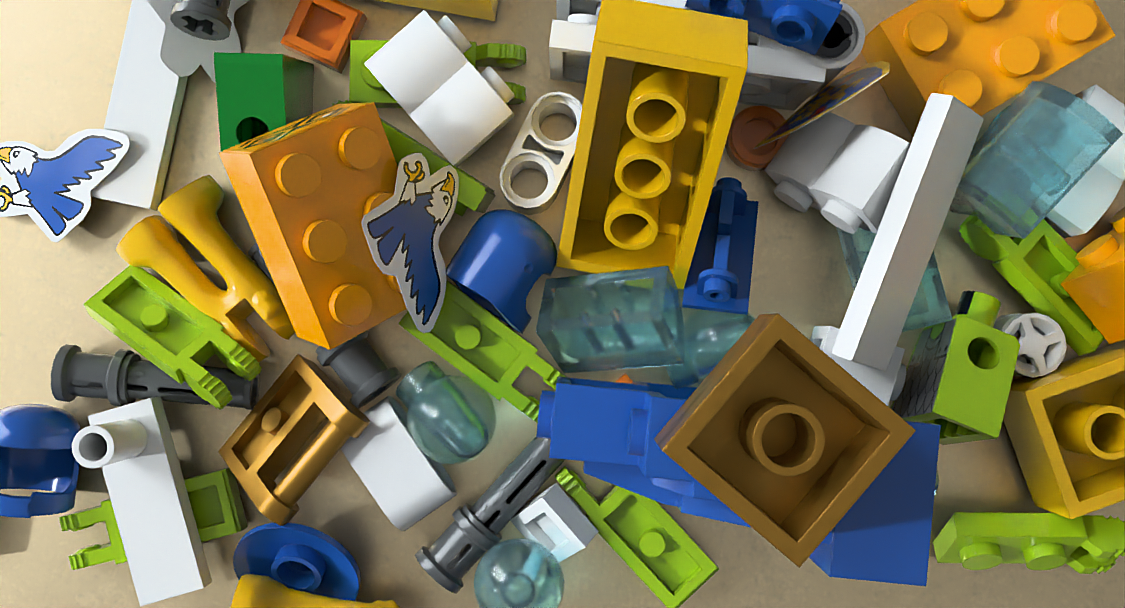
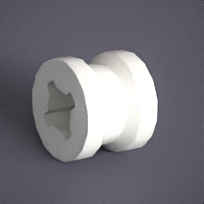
M1016 313L1001 315L996 319L995 329L1015 337L1017 333L1021 335L1018 339L1020 349L1013 376H1046L1056 370L1063 361L1067 348L1065 334L1059 324L1049 316L1039 313Z

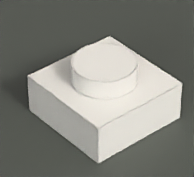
M557 483L526 503L510 520L550 567L555 566L585 548L599 532L582 513L579 505L569 498Z

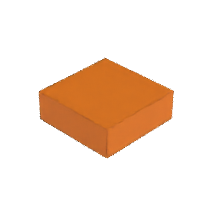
M300 0L280 43L286 49L342 74L350 57V40H358L367 17L364 12L338 0Z

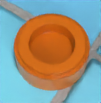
M752 106L739 112L732 120L725 144L730 159L737 166L745 170H765L790 134L756 149L753 148L786 121L785 118L778 111L767 106Z

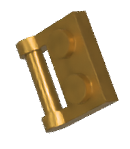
M297 354L218 452L257 509L272 522L283 526L289 523L299 511L298 500L350 436L358 438L369 425L370 420L345 398L314 362ZM328 417L329 422L281 481L276 484L274 480L286 468L322 421Z

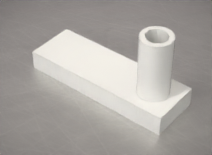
M161 396L89 415L90 426L81 429L75 435L72 442V453L76 461L86 468L102 467L140 607L205 588L212 583Z

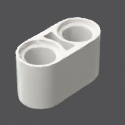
M559 91L547 93L538 98L531 107L502 165L499 176L501 190L508 204L519 213L533 215L547 210L556 200L573 165L582 104L571 94ZM555 113L565 114L573 120L576 129L565 140H550L540 130L541 123L546 117ZM529 168L539 170L548 180L547 188L540 196L525 199L514 193L512 183L520 171Z
M388 395L364 412L370 420L369 425L358 438L350 436L341 450L392 524L400 531H406L455 497L457 490L444 466L408 414L392 396Z

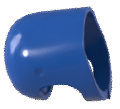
M506 209L492 210L482 215L472 226L447 266L446 276L462 292L487 311L507 323L512 329L523 334L532 319L526 310V298L541 275L545 274L551 277L557 260L556 245L552 237L538 223L527 216Z
M19 404L0 409V489L53 491V493L33 492L31 496H11L0 493V516L31 518V516L64 513L74 508L80 464L73 456L72 442L75 435L81 430V427L73 415L63 409L42 404Z

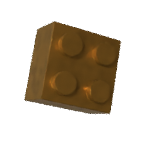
M773 313L760 314L662 428L654 440L666 455L800 568L916 430L780 314Z

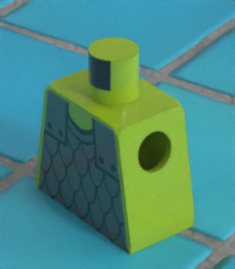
M978 291L962 292L953 317L923 329L907 365L902 391L890 407L905 421L940 425L939 444L942 445L997 439L1001 430L1020 343L1015 336L994 328L1001 302L986 293Z

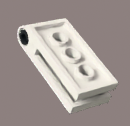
M556 0L557 20L552 19L549 42L550 79L586 84L602 0ZM637 0L696 11L685 7L687 0ZM839 2V4L843 5L842 10L815 55L794 47L785 46L775 40L748 30V66L737 103L795 111L807 98L814 96L830 83L861 52L865 41V28L859 14L848 4Z

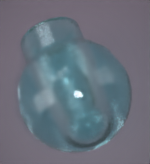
M699 309L687 318L678 336L659 342V349L675 390L694 383L700 385L754 322L755 317L749 312L748 315Z
M428 361L414 368L398 385L396 396L408 408V431L416 447L428 459L441 464H461L477 457L489 445L496 428L495 407L487 391L469 378L446 375L434 361Z
M525 538L508 539L494 545L481 558L474 575V594L479 608H558L565 587L563 570L556 556L541 543Z

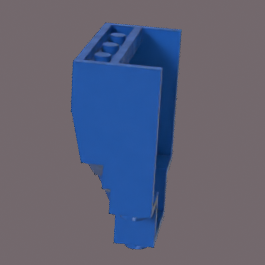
M557 376L556 391L542 390L536 438L551 439L549 458L584 461L583 471L585 474L659 503L676 506L681 513L752 528L666 455L654 440L697 387L633 381L630 384ZM906 421L916 430L915 433L808 557L826 575L832 578L926 587L940 425Z

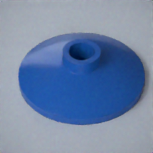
M268 523L258 526L242 537L234 552L233 566L238 580L244 574L269 576L294 590L355 601L361 586L359 567L349 551L331 536L305 525L287 523L280 526L276 523Z

